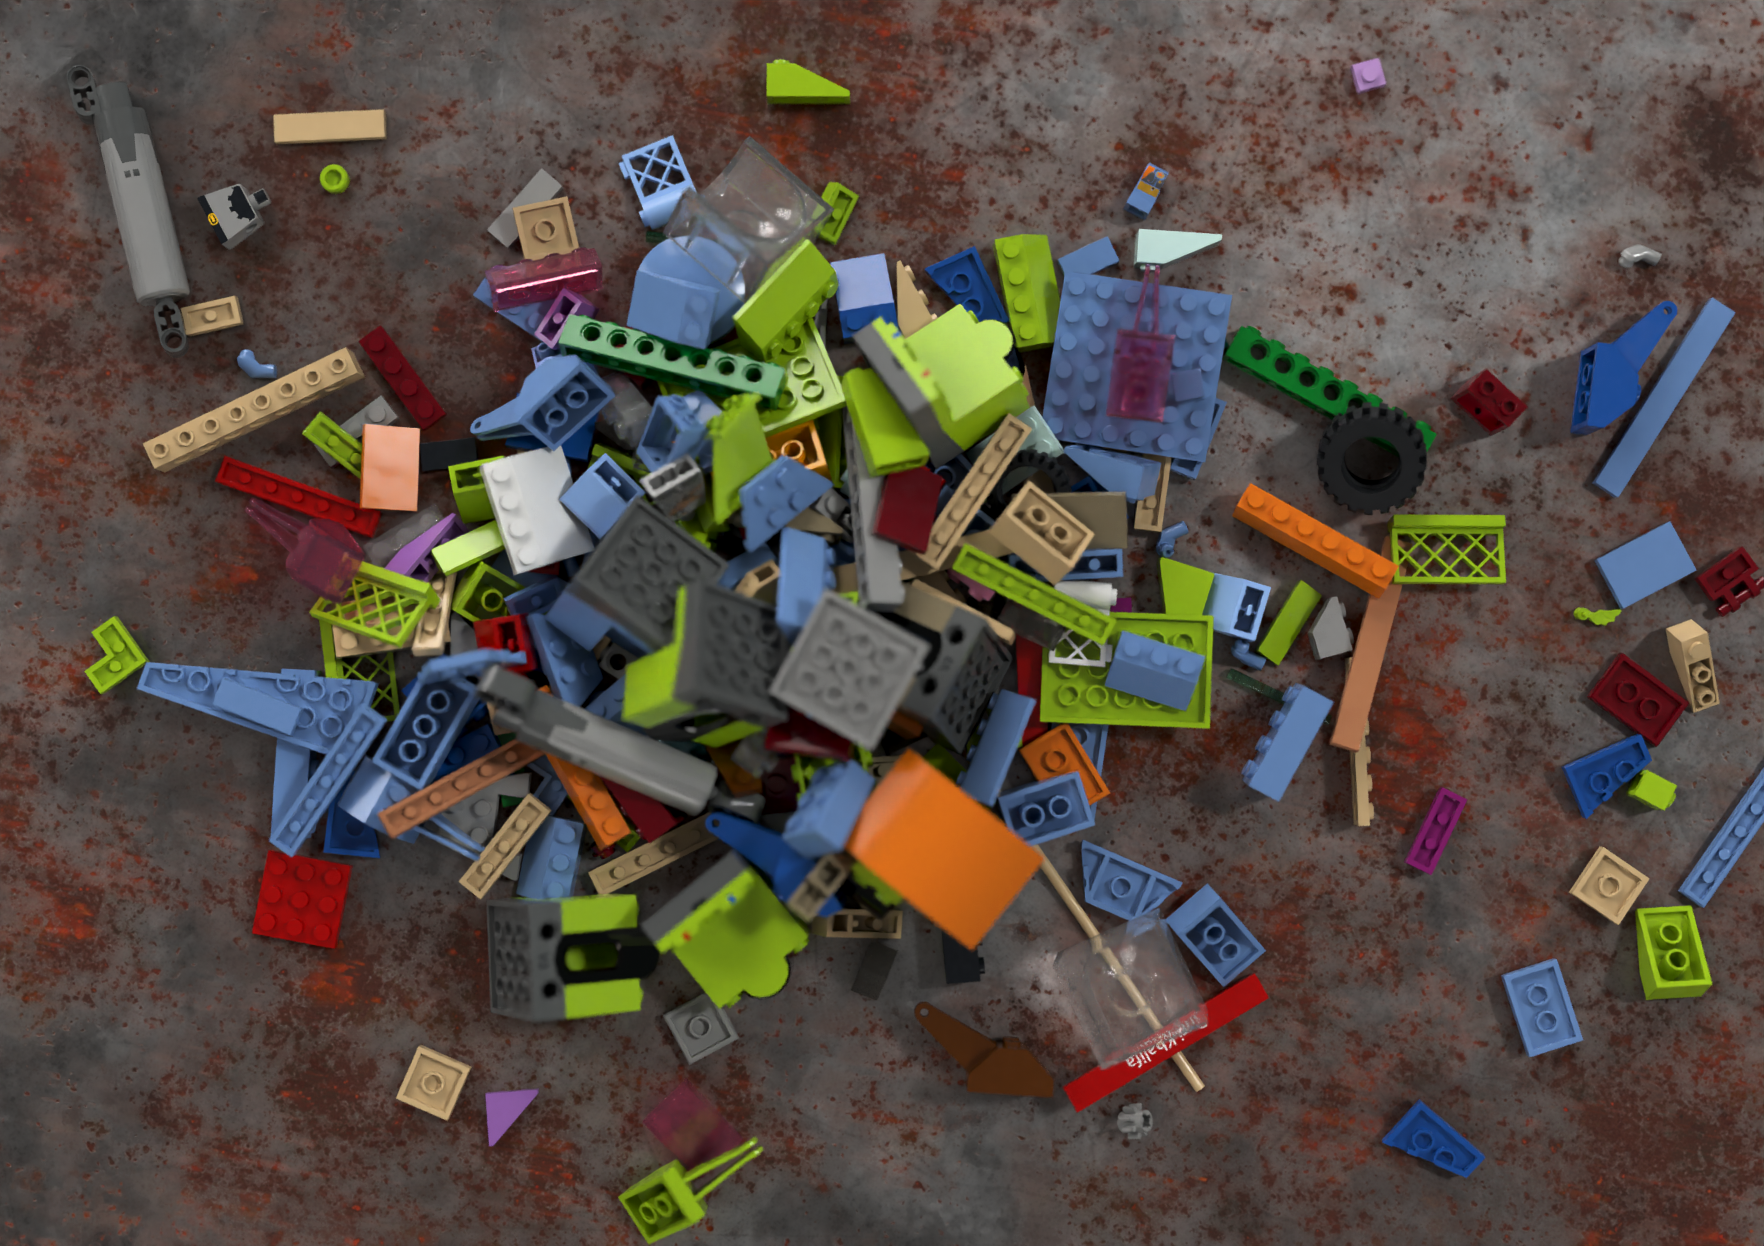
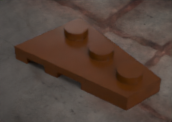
M752 734L717 748L703 744L735 798L763 792Z

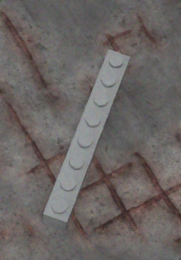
M846 406L842 408L860 607L867 611L893 612L903 603L905 597V589L901 585L900 579L902 560L898 558V545L872 535L885 475L870 477L848 407Z

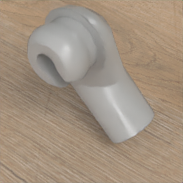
M1637 244L1624 249L1618 262L1619 265L1627 269L1631 268L1634 262L1640 260L1656 266L1660 260L1661 253Z

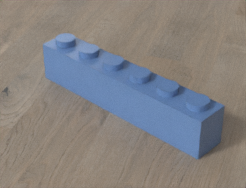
M281 669V674L322 677V671ZM277 738L271 836L320 766L319 760H316L317 751ZM316 826L313 828L307 839L311 838V834L315 832Z

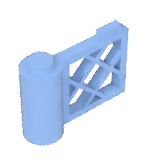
M673 135L622 155L623 162H620L619 165L625 180L631 178L643 207L639 214L645 227L651 226V229L655 230L703 210ZM671 145L674 153L669 162L656 158L660 149ZM640 157L649 160L644 173L633 169L630 161ZM676 159H677V162H678L679 166L674 165ZM653 163L667 167L662 179L648 175ZM671 170L682 173L685 181L675 185L666 182ZM636 176L641 177L639 183H638V180H637ZM646 180L659 184L655 193L644 197L642 188Z

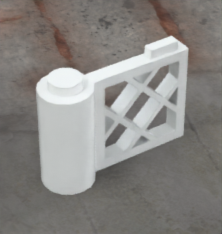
M1060 580L1055 585V588L1107 615L1110 613V605L1116 606L1117 589H1112V583ZM1052 620L1049 663L1105 667V662H1111L1113 645H1107V640L1104 646L1095 642L1101 649L1100 661L1088 660L1080 650L1092 640L1089 639L1077 648L1067 636L1073 630L1070 629L1065 633L1058 625V622ZM1058 629L1063 636L1056 641ZM1064 638L1076 650L1067 658L1055 657L1056 645ZM1078 653L1082 659H1072V657Z

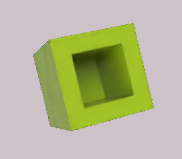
M1641 770L1634 776L1626 795L1655 810L1665 811L1666 807L1669 808L1675 800L1676 793L1674 791L1677 785L1648 770Z

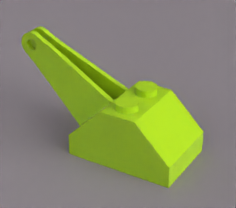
M754 1137L739 1147L688 1171L676 1159L663 1165L618 1196L648 1245L689 1227L706 1214L708 1208L703 1196L744 1163L762 1152L763 1148L760 1145L746 1153L699 1189L695 1187L691 1180L746 1151L758 1142L757 1138Z

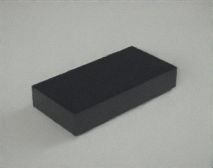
M475 437L420 443L423 472L449 469L448 466L479 460Z

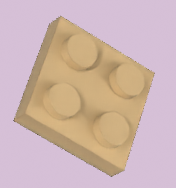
M568 197L512 208L525 263L580 252Z
M1599 846L1569 893L1614 924L1619 925L1650 878L1606 848Z
M419 1045L396 1099L448 1121L472 1067L423 1045Z

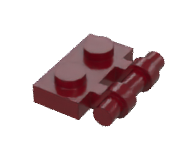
M1743 546L1736 548L1694 578L1710 601H1715L1719 597L1722 598L1723 603L1716 608L1717 613L1721 617H1724L1729 612L1734 613L1740 609V604L1750 597L1754 599L1761 594V589L1764 588V577L1760 576L1755 581L1751 577V574L1759 568ZM1741 582L1743 589L1734 595L1730 589Z

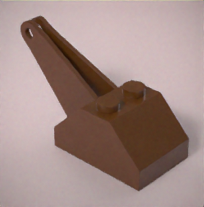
M922 1001L915 1006L914 1014L916 1019L966 1070L965 1085L967 1092L1053 1098L1054 1079L1051 1073L1027 1045L1019 1041L1018 1037L1003 1036L1002 1041H993L931 1005L929 1002ZM922 1009H927L928 1014L921 1015L920 1011Z

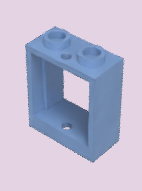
M677 395L658 396L636 453L651 473L687 453L695 462L707 429L688 406L685 399ZM676 425L680 431L670 452L667 445Z

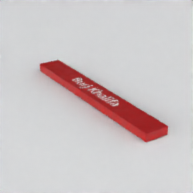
M1252 973L1064 1085L1062 1088L1073 1108L1078 1113L1267 1000L1269 997L1256 974Z

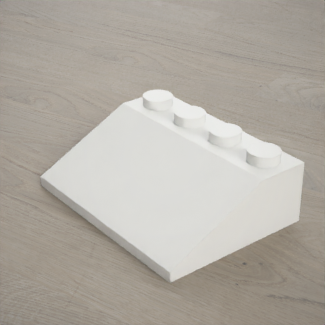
M561 445L555 451L545 447L481 465L479 469L514 575L595 550L588 527L559 500L573 485Z

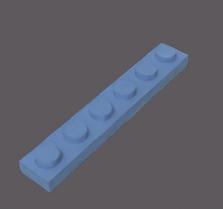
M365 703L359 707L271 836L269 842L290 857L296 855L383 728L387 719Z

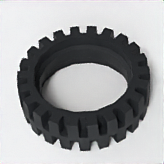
M1026 449L1020 450L1015 454L988 494L987 503L991 506L990 511L992 515L995 514L997 520L1006 509L1007 504L1003 499L1002 492L1004 479L1011 471L1019 467L1031 466L1041 469L1050 476L1055 485L1056 493H1071L1070 478L1068 474H1065L1066 469L1064 466L1059 465L1055 457L1052 459L1048 457L1046 452L1037 453V450L1034 449L1026 451Z

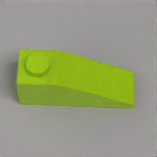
M783 59L767 63L768 104H850L849 90L795 63H789L788 60Z

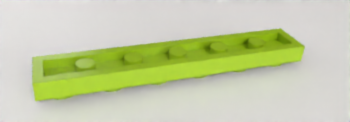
M964 543L952 566L953 570L1103 646L1117 621L1115 618L967 543Z

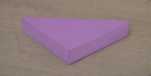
M539 1088L487 1092L485 1094L489 1146H494L539 1093Z

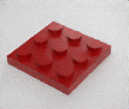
M268 850L252 933L333 949L337 948L353 865L302 855L290 857L285 852Z

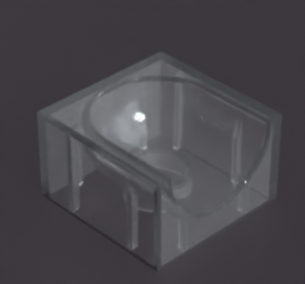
M749 136L743 141L741 147L726 168L704 191L699 194L689 186L682 192L663 233L742 302L746 303L806 239L811 241L813 245L815 244L834 208Z
M1160 907L1057 953L1053 965L1102 1070L1207 1025L1208 1009Z

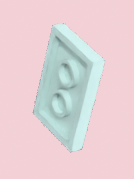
M1035 406L1030 407L1016 417L1032 428L1017 453L1020 450L1026 449V451L1034 449L1037 450V453H1048V457L1051 459L1053 457L1058 458L1064 453L1063 447ZM995 433L966 452L973 465ZM1029 466L1019 467L1011 471L1004 479L1002 486L1003 495L1040 469Z

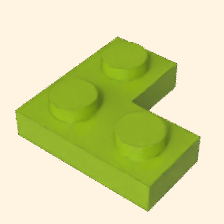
M113 616L91 632L107 655L84 672L99 693L105 694L143 667L146 662L150 661L118 616Z

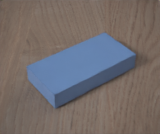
M1107 236L1059 258L1057 262L1063 275H1065V271L1093 275L1119 263V259Z

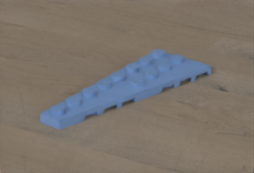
M146 662L137 689L327 755L359 707L364 703L371 707L379 683ZM222 678L229 679L302 708L303 712L294 734H285L212 705Z

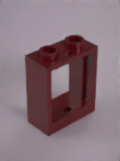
M1487 368L1469 378L1450 398L1490 436L1509 428L1528 407ZM1476 408L1480 409V414L1475 413Z

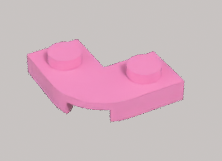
M952 568L947 569L948 577L957 584L962 581L969 586L970 589L967 592L981 602L983 598L989 601L994 595L995 591Z

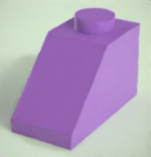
M563 288L534 335L550 348L556 350L560 348L558 342L569 314L576 316L586 315L594 319L600 309L582 295Z

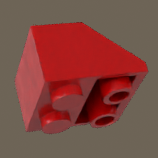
M528 612L473 622L478 650L494 649L508 650L510 654L521 651L526 653L527 664L502 668L512 673L538 668L533 636L526 619L529 616Z

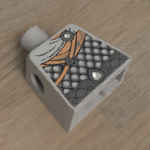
M688 453L641 479V483L671 521H676L679 518L682 521L692 520L696 515L695 509L706 502L701 470Z

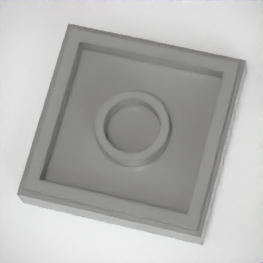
M706 992L663 1015L689 1065L739 1039L724 1007L719 1009Z

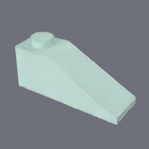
M1138 229L1135 239L1134 267L1141 268V272H1157V269H1163L1218 246L1222 240V234Z

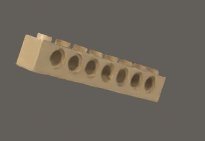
M345 347L143 443L154 469L167 472L361 380L365 376L354 353Z

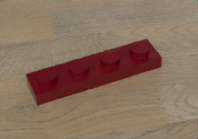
M378 326L358 341L424 431L447 416V413L383 326Z

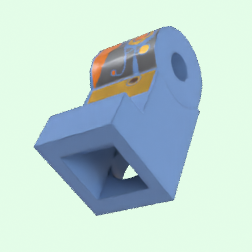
M1148 163L1123 209L1146 220L1169 172Z

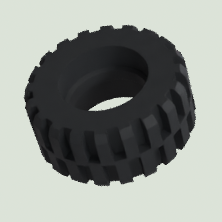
M1371 402L1363 403L1362 408L1356 409L1355 405L1347 408L1344 415L1339 413L1333 418V423L1327 425L1323 432V437L1320 439L1318 449L1319 480L1324 482L1323 489L1328 495L1333 494L1334 502L1339 506L1345 503L1348 505V510L1356 513L1357 508L1363 509L1364 515H1373V510L1379 509L1381 514L1389 513L1391 506H1395L1396 509L1405 505L1406 498L1412 499L1417 493V487L1422 485L1424 472L1426 471V444L1424 443L1421 429L1416 428V422L1411 416L1407 418L1403 416V410L1396 407L1393 411L1388 409V404L1380 403L1379 407H1371ZM1379 437L1395 446L1399 454V463L1396 470L1385 478L1378 480L1362 479L1354 475L1345 464L1347 448L1358 439Z

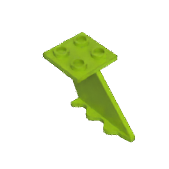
M758 393L731 396L723 404L725 409L719 416L714 415L704 425L707 432L703 440L712 439L713 520L717 525H720L733 511L742 505L740 503L739 489L776 461V459L771 458L755 408V404L761 398Z

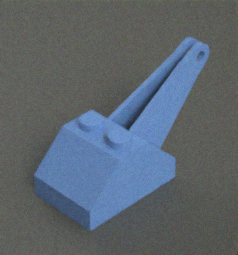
M576 355L546 359L526 377L519 397L477 418L472 423L470 431L481 441L535 435L551 450L555 451L616 395L612 388Z
M365 754L341 796L338 806L364 824L388 835L377 814L415 794L420 789L372 762L373 757ZM441 813L430 818V820L458 840L478 851H484V846L474 841ZM426 821L396 837L397 839L414 844L421 833L456 849L476 861L480 859V856L472 850L425 828Z

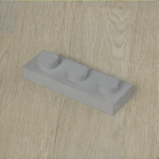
M379 396L340 425V427L362 443L364 424L391 426L400 418L385 398ZM316 444L314 445L331 468L340 464Z

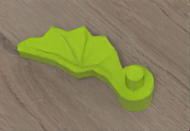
M1576 608L1574 610V617L1578 620H1586L1588 618L1595 625L1601 624L1606 626L1608 622L1615 621V617L1621 613V609H1598L1596 612H1591L1586 608Z

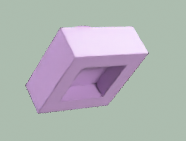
M1379 58L1351 66L1350 69L1357 94L1382 88L1386 85Z

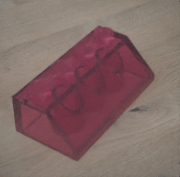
M580 247L567 254L552 253L543 259L534 261L532 259H524L515 265H495L486 270V284L493 311L496 312L556 299L563 288L578 294L602 289V265L595 248L587 249Z

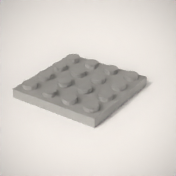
M825 589L769 692L864 747L873 750L930 646L835 592Z

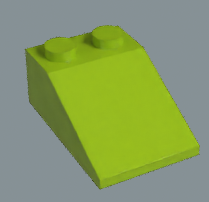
M479 561L469 566L455 589L451 609L472 622L509 616L510 613L503 598L526 587L483 561Z
M1692 906L1636 909L1639 971L1646 1000L1702 996L1712 985Z

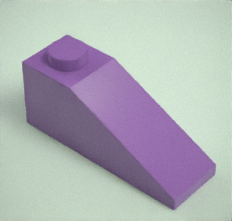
M452 513L401 548L384 569L428 583L439 570L431 550L470 531L458 516Z

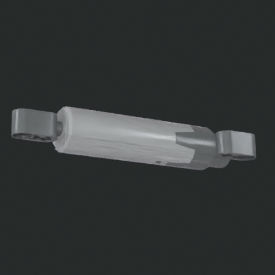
M83 65L72 66L66 75L73 107L83 123L94 125L136 302L143 306H155L154 318L160 343L166 354L173 358H180L188 352L189 342L183 317L175 302L186 298L190 293V288L147 112L143 108L133 106L126 82H113L97 87L90 69ZM80 77L89 79L83 86L75 85V81ZM83 98H88L91 104V111L85 112L86 106ZM167 311H170L172 314L171 321L174 328H169L164 318ZM171 338H181L182 343L178 348L172 349L167 346Z
M492 665L485 668L475 690V695L479 700L497 708L491 723L517 733L516 740L691 815L699 814L706 801H708V810L711 813L722 812L757 825L759 824L766 799L760 794L735 798L724 780L717 781L714 786L717 777V767L543 692L537 689L536 685L530 680Z

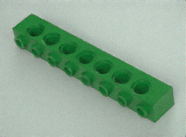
M569 314L558 342L563 357L576 355L583 362L728 399L733 395L758 393L761 398L755 406L777 411L786 385L785 368L776 363H762L754 361L748 356L742 355L738 357L730 355L721 349L710 350L677 343L659 336L647 334L635 328L631 330L620 327L614 322L604 323L596 321L586 315L576 316ZM591 338H598L595 341H588ZM620 344H624V345H625V346L622 347V348H615L617 345H620ZM645 351L652 352L648 355H642V353ZM671 358H678L675 362L668 361ZM698 365H706L701 369L695 368ZM727 371L733 372L731 375L728 376L722 375L724 372ZM753 378L760 379L758 382L755 383L749 382V380Z
M1241 326L1237 330L1222 357V360L1332 421L1339 413L1342 415L1346 413L1349 401L1357 402L1360 408H1362L1363 403L1371 402V407H1379V404L1383 402L1380 397L1368 393L1366 395L1358 390L1359 387L1349 380L1342 382L1333 377L1334 372L1323 366L1315 367L1309 363L1310 359L1300 353H1295L1294 355L1285 350L1286 346L1274 339L1269 341L1261 337L1262 333L1251 326L1246 328ZM1251 348H1260L1263 352V359H1254L1251 355ZM1275 362H1285L1288 368L1287 373L1278 372L1275 368ZM1300 374H1307L1311 378L1312 384L1310 387H1305L1300 383ZM1326 387L1332 388L1335 391V400H1328L1324 396V389ZM1404 411L1403 416L1406 417L1407 413ZM1417 420L1416 428L1421 429L1426 450L1428 451L1437 434L1431 431L1432 427ZM1379 437L1364 438L1399 457L1397 449L1389 441Z

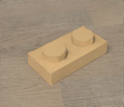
M236 296L181 308L186 335L189 337L244 324L239 300Z

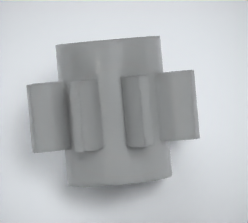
M1135 1103L1123 1107V1111L1118 1115L1117 1124L1122 1133H1128V1139H1141V1136H1147V1132L1151 1130L1153 1119L1148 1110H1142L1141 1103Z

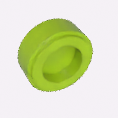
M329 165L320 174L321 185L332 194L342 193L349 186V175L339 165Z

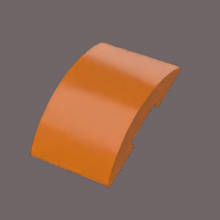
M909 748L865 801L843 845L844 848L971 950L974 949L1045 860L1035 849Z

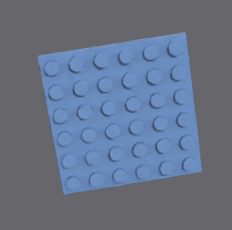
M1065 271L1042 416L1057 440L1206 462L1232 295ZM1201 368L1205 397L1175 401L1171 374Z

